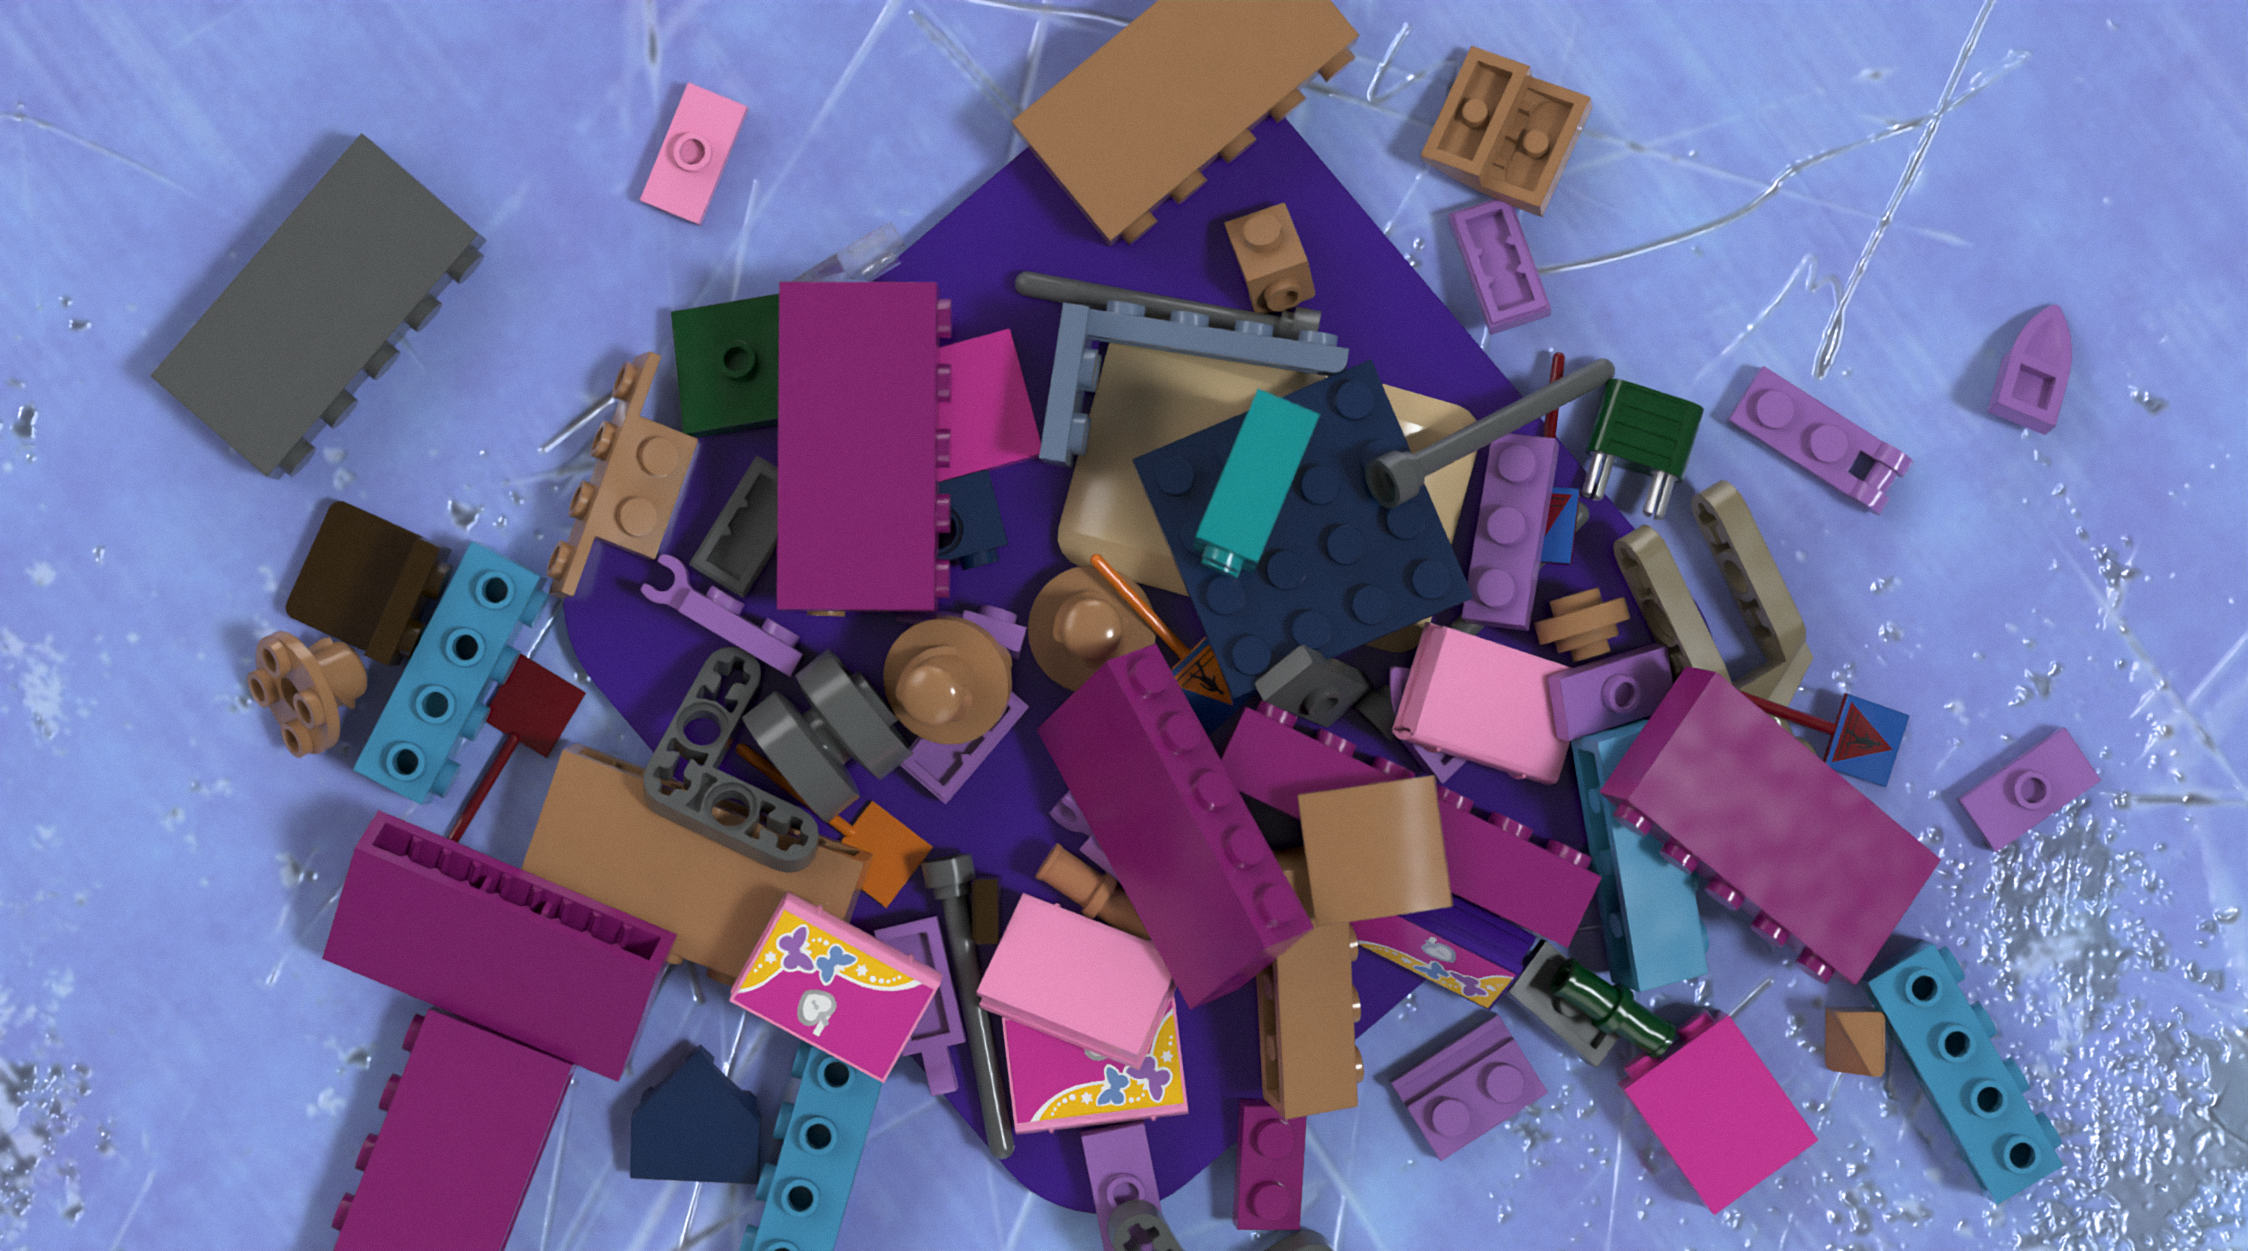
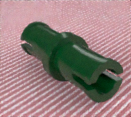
M1568 958L1564 961L1551 979L1549 989L1552 991V994L1563 998L1592 1017V1025L1605 1034L1615 1032L1646 1052V1055L1650 1058L1655 1059L1661 1056L1672 1043L1676 1027L1672 1022L1664 1020L1635 1001L1633 991L1623 984H1609L1580 965L1576 959Z

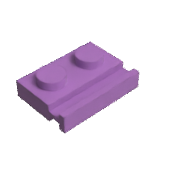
M1497 1013L1390 1080L1440 1161L1548 1093Z

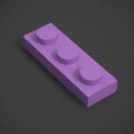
M1509 433L1490 445L1467 582L1473 599L1464 603L1462 619L1467 624L1529 631L1560 446L1555 438Z

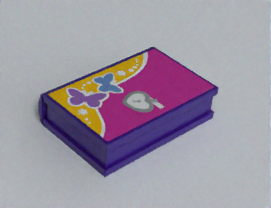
M1453 894V906L1349 922L1355 931L1358 946L1489 1011L1520 976L1524 967L1521 965L1527 951L1533 946L1537 937Z

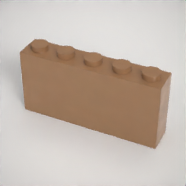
M1158 0L1012 120V128L1107 244L1111 247L1122 238L1129 246L1158 222L1152 212L1166 200L1172 197L1179 205L1207 182V179L1201 172L1221 156L1229 164L1246 151L1257 140L1251 133V130L1269 115L1276 123H1279L1306 100V97L1300 90L1320 74L1325 82H1328L1352 63L1356 57L1349 49L1357 43L1359 34L1331 0Z
M575 743L562 750L521 869L677 934L668 963L683 964L684 959L708 967L706 975L711 979L733 986L786 891H790L816 906L821 904L823 910L850 923L874 854L819 834L816 856L808 867L791 873L777 871L670 821L651 810L644 799L643 775L646 768L579 743ZM659 778L662 782L663 795L670 796L675 789L686 791L683 788L684 783L673 778L670 781H665ZM723 799L713 807L712 815L722 825L729 827L737 826L748 818L749 809L742 804ZM760 814L758 828L752 838L759 839L761 827L768 830V814ZM791 828L785 836L775 833L778 836V848L780 850L788 851L792 844H798L803 847L799 843L800 831Z

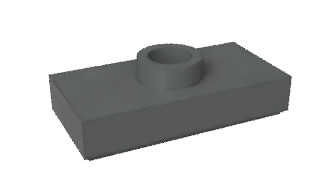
M756 455L689 563L695 569L744 599L777 548V467Z
M1305 645L1298 646L1254 683L1265 702L1326 728L1351 710L1373 689L1375 690L1365 672L1334 658L1326 660L1319 651Z

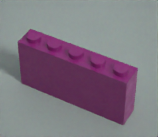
M779 282L777 610L796 612H938V598H950V559H939V533H950L951 495L939 494V468H951V429H939L940 403H951L952 398L951 364H940V338L952 337V299H940V288L937 282Z
M1157 644L1106 661L1037 728L1041 739L1190 1010L1240 989L1314 929L1313 924Z
M1689 666L1684 668L1599 791L1600 794L1617 807L1613 817L1618 822L1642 837L1650 833L1663 844L1659 854L1666 861L1687 874H1692L1694 870L1709 881L1704 889L1707 894L1733 911H1737L1741 907L1754 918L1750 928L1756 934L1779 948H1782L1784 944L1789 946L1799 954L1794 962L1796 966L1823 984H1827L1831 978L1857 985L1941 861L1938 856L1720 674L1714 671Z
M378 810L354 848L322 959L619 1082L641 1038L677 934Z
M433 1006L428 1009L426 1016L416 1013L407 1030L402 1049L411 1054L402 1076L393 1073L383 1091L378 1109L387 1112L379 1135L369 1133L359 1152L355 1169L364 1173L356 1194L353 1195L346 1192L335 1213L331 1228L340 1231L333 1251H505L577 1065L442 1008Z

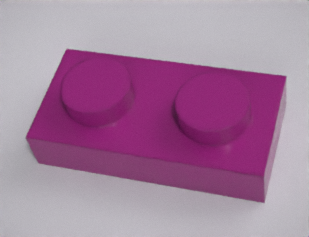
M1264 1099L1239 1100L1232 1221L1237 1230H1300L1307 1116L1285 1120Z

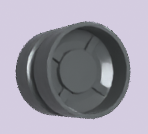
M829 648L795 674L802 692L811 705L809 710L803 713L785 696L774 691L742 717L746 727L769 759L801 798L826 823L830 822L861 797L855 781L845 766L847 761L853 758L871 775L882 780L914 754L900 732L893 725L899 719L878 691L859 670L852 674Z

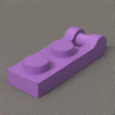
M1765 366L1759 368L1726 420L1854 503L1876 515H1880L1890 498L1885 494L1896 476L1903 478L1913 463V460L1899 449L1881 441ZM1859 453L1875 463L1864 481L1848 472Z

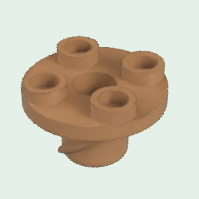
M1093 565L1069 569L1049 581L1035 599L1028 621L1029 644L1038 665L1049 678L1072 691H1076L1106 661L1153 645L1156 638V632ZM1115 570L1153 610L1148 597L1141 587L1127 575Z
M929 615L903 632L888 652L883 673L887 700L901 723L919 737L939 744L954 745L970 742L989 731L999 721L1008 706L1012 691L1011 655L988 631L972 621L955 616Z
M285 631L274 632L259 641L256 648L257 669L247 675L248 686L253 698L261 707H270L275 719L281 726V735L287 749L296 758H301L308 754H319L334 747L340 736L338 707L344 705L350 709H355V699L361 697L367 688L365 667L358 654L348 644L340 641L333 642L330 637L320 639L307 648L298 638Z

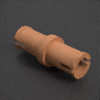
M1056 843L1041 864L1035 878L1039 881L1042 880L1082 907L1080 914L1090 919L1097 916L1113 928L1149 941L1150 936L1124 888L1117 884L1118 881L1107 872L1104 875L1065 850L1062 845Z

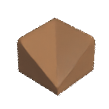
M1825 1007L1826 1068L1834 1072L1882 1077V1073H1885V1015L1883 1012L1872 1007Z

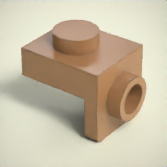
M1285 202L1224 223L1229 242L1245 280L1254 312L1268 314L1273 311H1286L1294 308L1300 302L1315 296L1316 293L1308 259Z

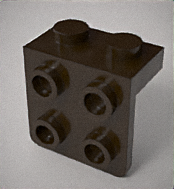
M337 501L327 511L286 602V612L291 618L366 651L364 656L387 666H400L404 657L411 658L426 629V624L420 622L430 598L437 601L447 585L453 566L446 562L452 549L350 503Z

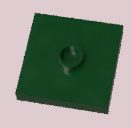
M779 294L672 311L671 320L683 433L694 438L778 425Z

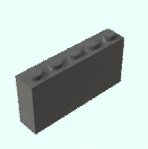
M361 133L150 376L266 477L279 480L284 473L293 477L309 462L316 452V448L311 442L327 424L332 429L336 428L354 410L358 400L353 394L369 376L375 381L378 380L395 363L400 355V351L395 348V345L409 329L412 328L419 332L435 317L442 306V303L436 298L449 283L454 280L461 284L476 270L484 258V255L478 250L487 240L376 143Z

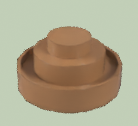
M1599 587L1550 601L1549 604L1553 617L1533 623L1539 645L1554 642L1557 653L1570 650L1573 662L1611 651L1607 639L1619 635L1616 623L1630 619L1624 597L1603 602Z

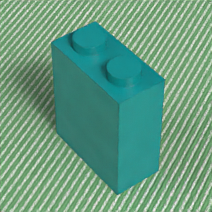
M1257 390L1195 538L1193 549L1204 553L1201 561L1202 565L1236 579L1241 569L1254 574L1320 414L1263 390Z

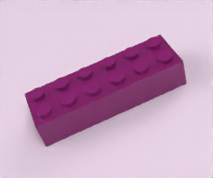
M1260 700L1255 711L1245 706L1241 707L1218 755L1237 790L1301 820L1297 796L1299 794L1414 778L1416 774L1377 755L1372 766L1352 758V755L1357 745L1324 729L1318 728L1314 738L1308 737L1293 729L1298 719L1297 716ZM1436 784L1451 892L1568 948L1602 878L1587 870L1592 858L1553 839H1550L1546 848L1542 849L1528 842L1533 829L1494 811L1491 812L1487 822L1473 816L1469 812L1474 801Z

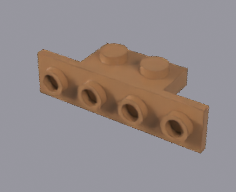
M649 351L638 355L633 363L626 361L618 373L612 397L620 400L612 422L603 421L600 425L590 451V456L598 459L589 482L582 480L579 483L570 503L568 516L576 520L568 541L560 540L557 543L548 563L546 576L553 578L548 594L557 598L574 596L594 539L648 560L656 558L698 442L697 438L640 416L661 356Z

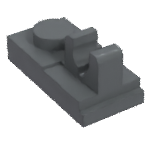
M1540 939L1529 956H1524L1521 963L1524 966L1523 970L1505 994L1582 1061L1591 1066L1598 1067L1620 1036L1615 1032L1603 1033L1592 1025V1017L1563 998L1551 993L1552 991L1549 989L1551 979L1558 967L1567 958L1548 941Z

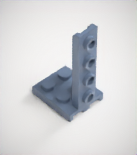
M1108 301L1106 311L1091 309L1089 306L1063 302L1039 458L1047 465L1073 469L1075 455L1086 456L1092 419L1088 418V414L1081 413L1085 391L1096 393L1101 367V355L1098 354L1097 349H1091L1093 340L1328 377L1346 370L1349 348L1337 347V335L1317 331L1300 330L1298 341L1272 337L1274 326L1258 322L1236 320L1234 331L1208 327L1210 316L1193 312L1172 310L1170 321L1144 317L1146 307L1133 303Z

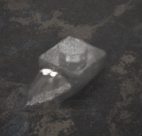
M892 221L820 262L791 282H843L850 278L853 281L861 275H864L867 282H871L899 266L901 262L896 255L907 248Z

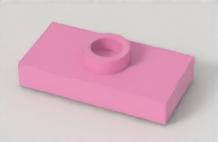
M688 82L640 201L701 226L749 108Z

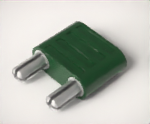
M1609 379L1605 385L1586 448V454L1591 456L1592 459L1581 492L1582 495L1588 499L1591 496L1601 461H1603L1592 500L1603 499L1612 466L1616 465L1652 477L1642 511L1648 518L1653 513L1662 480L1664 481L1653 517L1654 520L1663 519L1674 483H1681L1684 480L1704 408L1694 402L1629 381Z

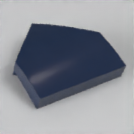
M701 1044L686 1056L685 1062L657 1086H650L642 1094L640 1105L633 1110L631 1117L630 1178L758 1184L760 1175L761 1115L755 1110L757 1097L750 1091L743 1092L714 1064L715 1057Z

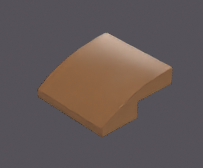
M1471 46L1421 152V160L1479 192L1543 217L1593 108L1591 97L1532 77L1529 65Z
M1435 775L1297 795L1316 926L1395 916L1453 906Z

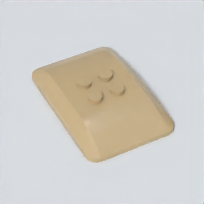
M1109 343L1089 415L1092 421L1086 456L1078 455L1058 528V543L1061 552L1070 562L1079 567L1092 565L1090 562L1091 556L1100 554L1113 569L1127 575L1137 583L1189 597L1133 466L1132 459L1249 411L1258 389L1277 397H1282L1328 378V376ZM1382 384L1412 454L1476 422V419L1468 410L1458 405ZM1477 450L1425 477L1424 483L1451 545ZM1432 616L1365 645L1388 652H1405L1414 649L1419 644L1425 622L1430 623Z

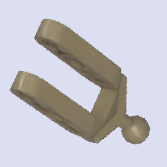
M1720 480L1694 495L1691 499L1692 512L1750 634L1767 660L1766 663L1732 683L1722 657L1661 536L1652 527L1642 525L1614 542V555L1619 568L1656 643L1665 645L1668 648L1671 674L1675 681L1686 666L1714 671L1740 691L1787 707L1789 706L1813 660V656L1805 641L1806 629L1798 609L1746 502L1732 484L1728 481ZM1767 714L1794 736L1787 720ZM1794 736L1816 755V750L1808 741L1799 736Z

